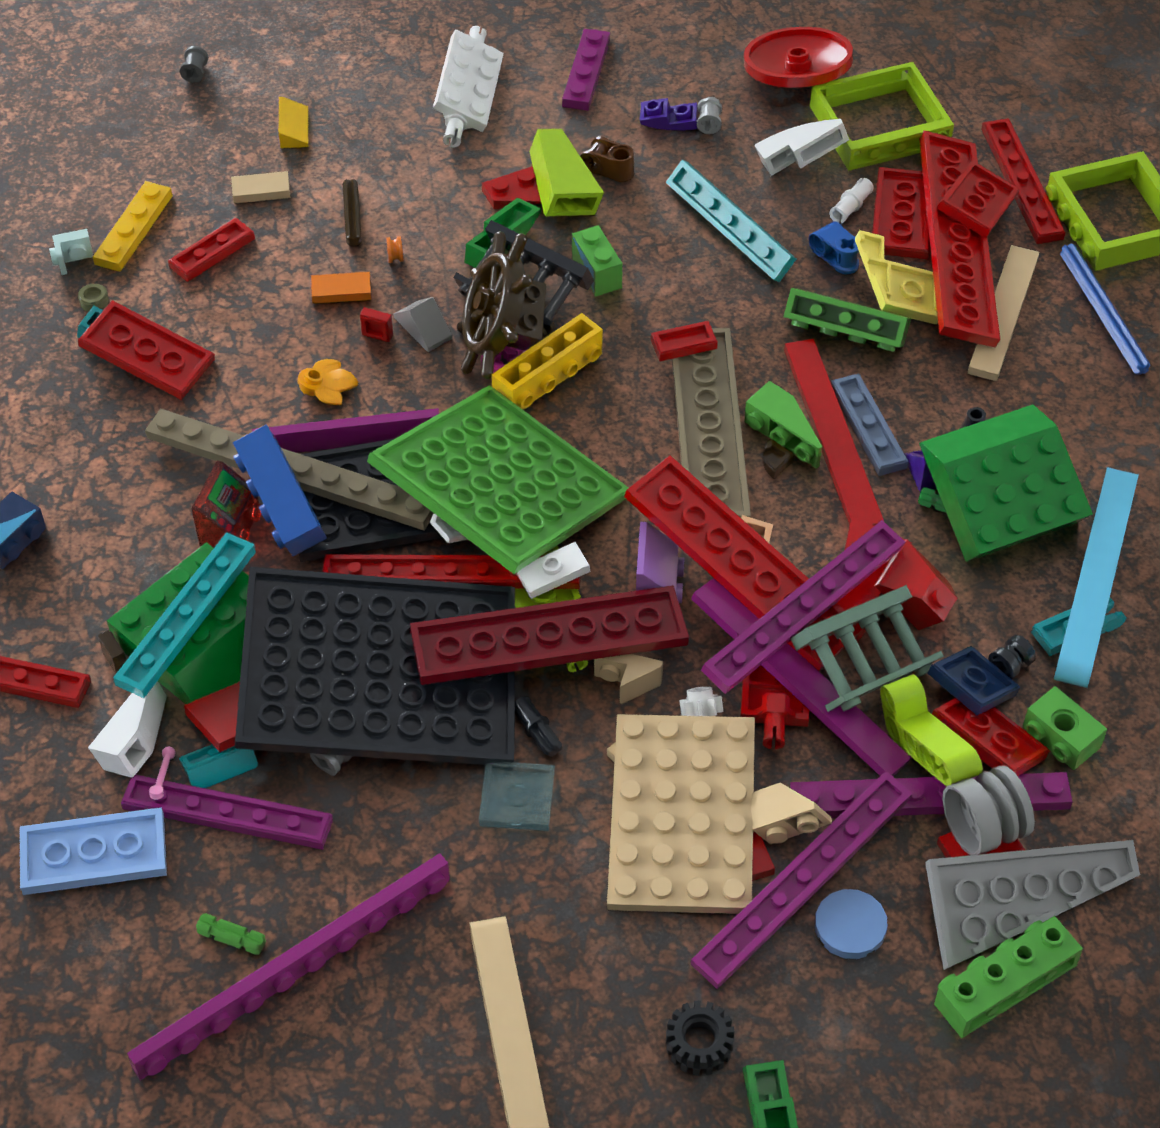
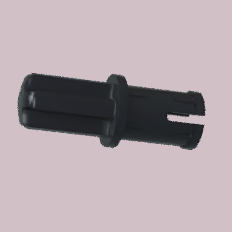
M528 696L517 699L515 701V714L524 725L525 734L528 737H533L545 755L555 756L557 752L562 750V743L549 727V719L540 714Z

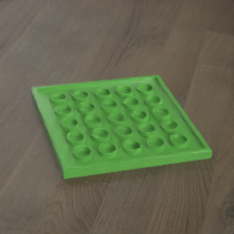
M491 386L483 388L369 453L367 460L370 465L513 574H516L626 499L624 498L625 492L629 488Z

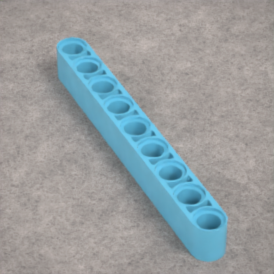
M1107 467L1054 676L1056 681L1088 688L1139 474Z

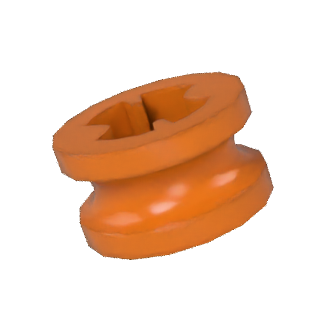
M397 236L395 240L387 237L389 263H393L395 259L404 262L401 236Z

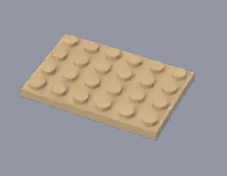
M617 714L607 910L739 914L752 901L753 830L751 798L752 792H754L755 717Z

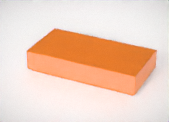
M370 271L311 275L313 304L372 300Z

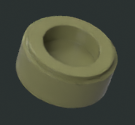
M88 284L78 292L80 306L85 311L89 312L93 305L102 310L109 303L108 292L103 285Z

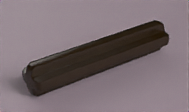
M346 179L342 183L346 243L349 246H359L362 243L358 182L355 179Z

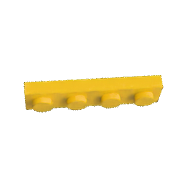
M148 181L144 182L93 255L94 265L118 272L122 271L173 195L170 187Z

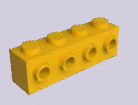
M583 313L579 314L491 374L492 387L521 409L528 408L539 397L551 392L568 377H573L578 370L600 357L602 354L603 329Z

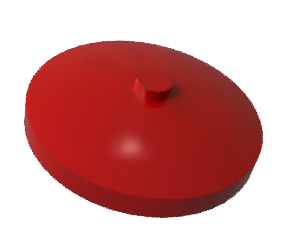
M790 27L774 30L755 38L744 50V67L746 72L759 82L777 87L801 88L824 84L844 75L853 63V47L851 42L837 32L817 27Z

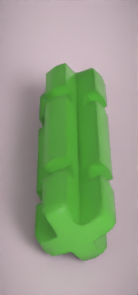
M207 913L202 914L197 921V933L211 938L213 935L215 936L214 940L242 949L244 946L246 947L245 951L255 955L260 954L265 946V935L260 932L251 930L249 933L246 927L223 919L216 921L217 917Z

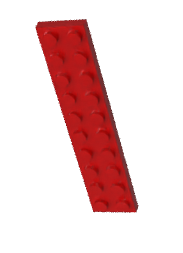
M923 130L919 142L939 334L996 348L1001 339L988 238H984L936 209L941 199L971 160L978 163L976 144Z

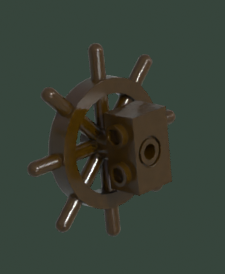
M501 231L495 233L493 253L481 263L479 268H473L470 272L472 282L466 296L463 318L457 324V330L463 333L464 342L468 348L461 365V371L465 374L472 372L478 356L482 355L481 375L485 379H490L494 371L495 356L506 346L526 351L542 340L546 284L533 280L530 275H525L524 266L520 260L527 243V236L523 233L516 235L509 254H505V233Z

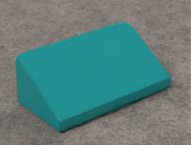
M211 744L179 758L190 785L200 788L210 787L255 769L258 766L253 750L235 749V746L219 752Z

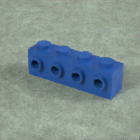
M266 424L234 441L233 444L238 454L233 457L241 472H248L251 479L247 480L246 483L254 498L260 496L263 504L259 506V509L267 523L273 522L276 530L271 533L279 548L286 547L290 554L295 556L327 539L290 464L268 425Z

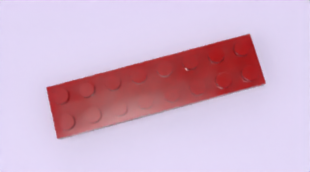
M671 455L625 492L624 498L759 619L809 579ZM836 603L809 626L842 613L845 610ZM859 624L853 626L855 631L852 633L855 639L863 630ZM835 635L828 637L830 640L828 645L834 657H836L845 647L841 639H836ZM790 641V642L787 643V644H789L794 650H796L795 647H794V645H793V643H792V641ZM810 646L797 650L819 672L824 668L816 650H811Z

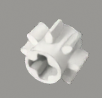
M712 687L688 689L686 699L679 700L681 716H716L717 713L724 712L722 696L713 694Z

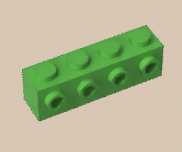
M791 288L784 313L785 318L792 319L791 325L808 329L809 324L821 327L819 331L821 333L837 336L838 332L849 334L848 340L866 344V340L869 339L878 342V348L895 352L896 347H904L911 318L798 288Z
M1055 915L1045 922L1038 920L1031 924L1025 930L1024 935L1016 940L1008 938L997 947L995 953L987 958L979 956L968 965L967 970L958 976L950 974L938 984L934 1005L958 1035L963 1038L1076 967L1083 948Z

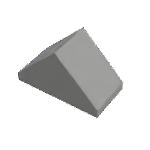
M434 297L418 300L394 313V318L427 352L452 339V334Z

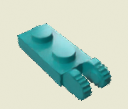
M1109 598L1106 613L1114 608V601ZM1071 609L1036 623L1032 627L1031 634L1049 656L1061 652ZM1118 611L1106 615L1101 634L1111 632L1123 625L1126 620L1124 613Z

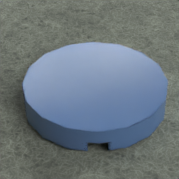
M843 889L829 894L821 901L815 914V933L830 953L845 959H860L881 947L887 933V915L882 905L872 895L860 890Z

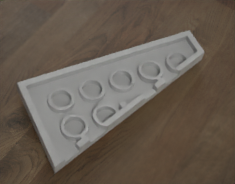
M1133 840L938 858L926 861L943 970L1024 932L1031 924L1038 920L1044 922L1054 915L1057 916L1139 876L1140 872Z

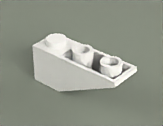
M158 681L145 698L132 693L88 747L103 770L133 778L153 753L167 698Z

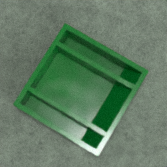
M1033 404L919 443L966 562L1071 526L1093 515L1057 425Z
M206 542L106 620L109 631L112 632L128 657H130L214 549L210 544ZM241 571L158 680L160 684L185 705L240 682L249 575L244 571Z

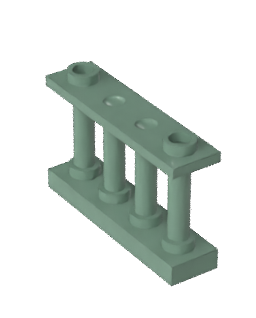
M907 585L811 625L790 638L796 651L806 646H810L811 650H816L839 695V698L825 705L828 712L840 706L843 712L862 703L860 697L912 673L917 677H921L928 673L932 663L944 657L941 651L925 657L901 612L903 610L901 604L912 598ZM884 614L885 618L889 617L912 664L903 668L900 667L877 623L879 621L878 615ZM859 624L861 629H866L888 675L876 679L852 633L855 631L853 626ZM835 635L836 639H841L864 686L853 691L851 690L828 645V642H830L829 636Z

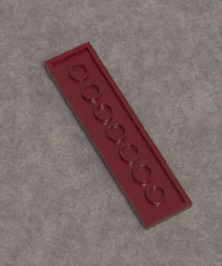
M674 585L410 623V632L421 685L687 646L689 643L688 631Z

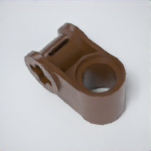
M597 136L592 140L590 149L580 155L591 173L608 177L616 182H627L634 177V151L629 145Z

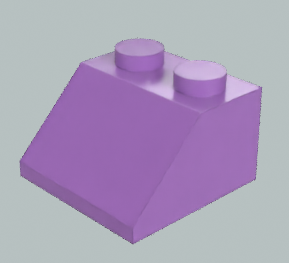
M640 522L636 591L674 585L678 601L682 603L683 583H677V577H683L684 557H678L679 546L647 522Z

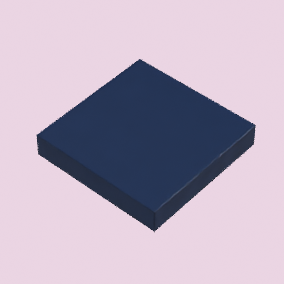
M972 646L932 664L927 673L977 716L1015 697L1021 688Z

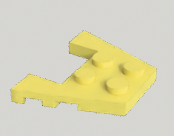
M859 230L855 237V242L880 309L937 325L938 316L933 272L885 260L884 236Z

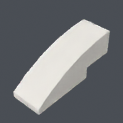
M841 119L823 120L793 127L772 135L755 144V148L761 162L772 176L794 162L798 164L800 169L849 141V137Z

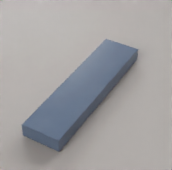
M860 374L831 380L838 403L877 475L882 476L907 469L908 460Z

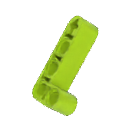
M912 674L881 686L880 695L889 736L941 783L948 786L967 778L976 777L983 772L982 763L976 750L928 711L925 691L916 675Z

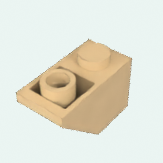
M782 783L752 792V830L769 844L783 843L788 838L802 833L815 832L818 828L832 823L831 816L816 803Z

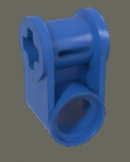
M833 221L809 235L808 240L812 251L830 264L837 272L852 274L858 270L860 263L857 254L859 250L855 242V236L844 229L840 223Z

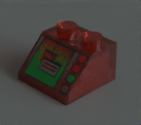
M218 460L191 508L200 547L207 542L215 548L226 532L248 541L253 523L258 522L261 517L259 509L261 504H259L258 497L254 498L246 480L224 462Z

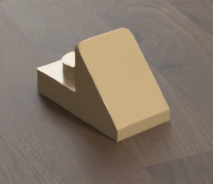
M634 654L594 659V676L601 677L610 682H621L620 704H623L661 686L663 661Z

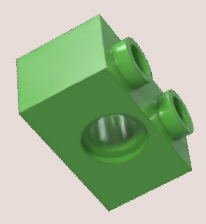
M1056 686L1027 709L1023 728L1026 732L1046 746L1058 761L1067 764L1073 770L1078 768L1102 747L1107 732L1105 726Z

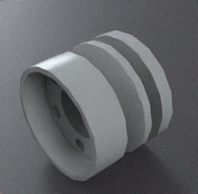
M997 766L992 768L990 772L984 771L976 777V780L967 778L948 785L943 791L944 813L956 841L969 855L987 853L997 849L1001 842L1009 844L1017 838L1022 839L1029 836L1034 831L1035 819L1029 795L1015 772L1007 766Z

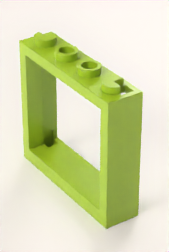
M914 62L812 86L810 108L818 121L838 119L831 107L906 90L927 122L851 141L849 138V141L835 148L848 171L921 153L919 138L923 130L952 137L953 122Z
M1144 151L1050 173L1048 185L1045 187L1046 194L1056 209L1060 221H1063L1067 226L1072 240L1077 242L1082 250L1083 257L1088 259L1095 271L1160 255V229L1104 242L1072 193L1073 191L1130 178L1160 222V175Z

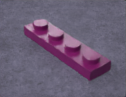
M596 29L583 30L562 97V107L589 111L610 42V32Z

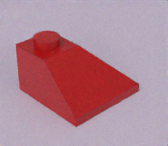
M906 539L904 540L906 542L905 545L892 557L875 587L884 595L907 585L912 598L901 604L903 607L901 612L917 630H921L944 622L958 598L948 580Z

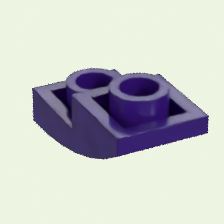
M668 98L641 102L640 123L647 127L663 130L698 129V104L695 102L670 106Z

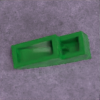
M520 198L513 200L484 221L483 232L466 243L464 263L476 268L490 248L491 240L485 228L491 220L519 234L523 233L526 235L541 214V208Z
M784 1060L746 1065L742 1070L754 1128H798L793 1097H790Z

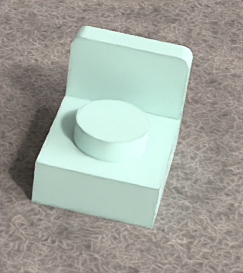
M87 229L52 236L55 248L49 249L53 266L59 265L61 275L67 274L65 263L93 257Z

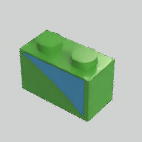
M599 225L572 233V259L588 267L594 279L590 289L595 297L622 289L623 263Z

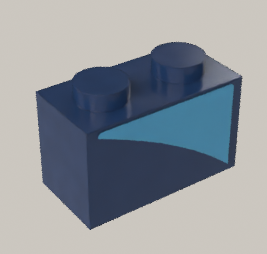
M13 491L0 502V569L2 570L11 561L17 559L20 553L33 540L38 539L46 529L41 508Z

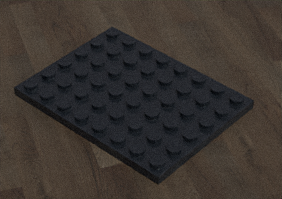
M250 567L235 749L513 767L515 671L421 685L410 632V623L515 608V587Z

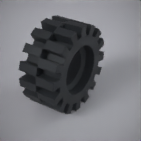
M701 1000L694 1001L693 1008H690L687 1002L682 1005V1012L676 1009L672 1014V1019L669 1018L666 1032V1050L668 1055L672 1054L671 1061L676 1066L680 1062V1070L685 1073L690 1067L693 1068V1075L699 1076L700 1069H705V1074L710 1075L712 1074L713 1067H716L719 1071L723 1068L724 1061L728 1063L731 1058L735 1034L734 1026L731 1027L732 1019L729 1015L724 1017L725 1010L720 1006L714 1011V1003L707 1001L706 1008L701 1007ZM696 1027L706 1028L713 1033L715 1040L708 1048H694L686 1041L685 1036L687 1032Z

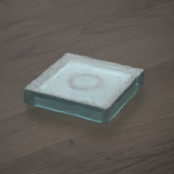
M516 762L487 763L485 766L479 826L549 831L555 765Z

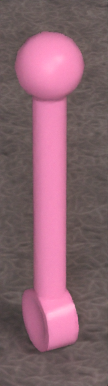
M170 746L162 750L163 761L156 784L149 789L150 798L154 800L161 799L164 796L162 785L169 762L176 754L175 749Z

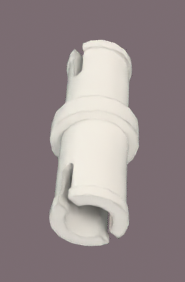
M860 178L852 189L846 190L841 195V200L830 210L831 219L838 223L840 221L844 223L852 212L858 211L863 205V200L874 190L872 182L867 178L863 180Z

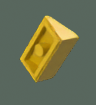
M279 97L278 132L281 148L308 147V106L285 97Z

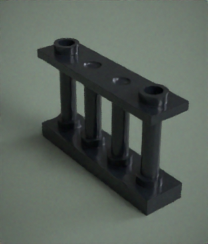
M491 220L485 228L491 240V246L476 268H479L481 263L493 253L495 233L499 231L505 233V250L510 251L514 239L519 233ZM527 238V243L520 260L523 266L529 262L538 265L539 270L533 280L545 283L548 276H553V274L562 277L563 283L544 310L542 336H546V334L550 335L557 330L552 320L572 289L580 286L589 290L594 279L588 267ZM456 272L453 278L459 286L458 291L466 297L472 278L471 276L467 278Z

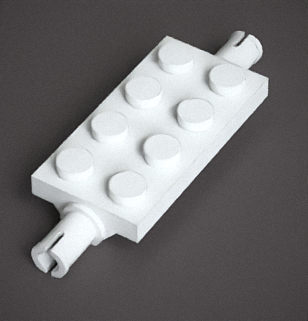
M473 26L470 29V35L455 30L452 34L433 109L443 113L445 125L447 126L443 142L448 145L451 138L450 147L452 148L460 145L462 132L465 129L474 128L483 132L486 128L504 54L494 47L484 44L487 32L482 28L481 34H479V26Z

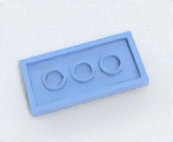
M162 807L20 826V889L23 895L167 876L165 826Z

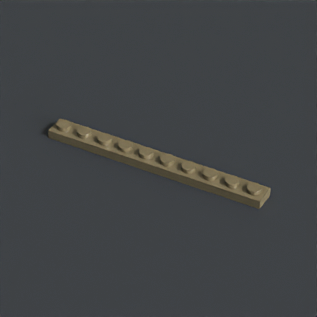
M161 408L145 430L148 439L239 469L233 457L238 454L233 442L244 437L243 435ZM281 448L304 491L424 531L434 514L399 486Z

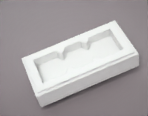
M573 542L536 559L517 572V576L532 599L591 571L576 542Z

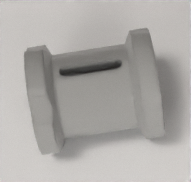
M715 97L701 99L697 106V110L700 113L697 120V128L704 134H714L722 126V121L719 117L722 105Z

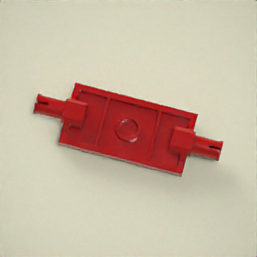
M762 665L742 680L740 717H755V723L764 724L762 743L765 748L771 749L773 737H775V749L784 747L785 725L808 727L810 710Z

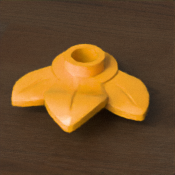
M334 359L317 361L312 368L300 371L297 378L299 388L304 394L316 396L321 402L331 405H342V395L340 392L353 389L359 383L351 372L341 369L340 361Z

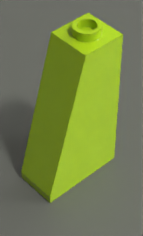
M537 129L529 152L545 216L595 215L604 192L562 129Z

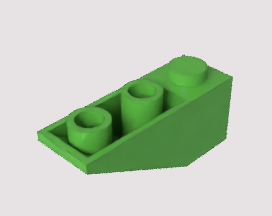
M768 381L746 401L744 422L752 429L758 430L794 453L801 461L807 462L817 469L820 466L821 443L794 396Z

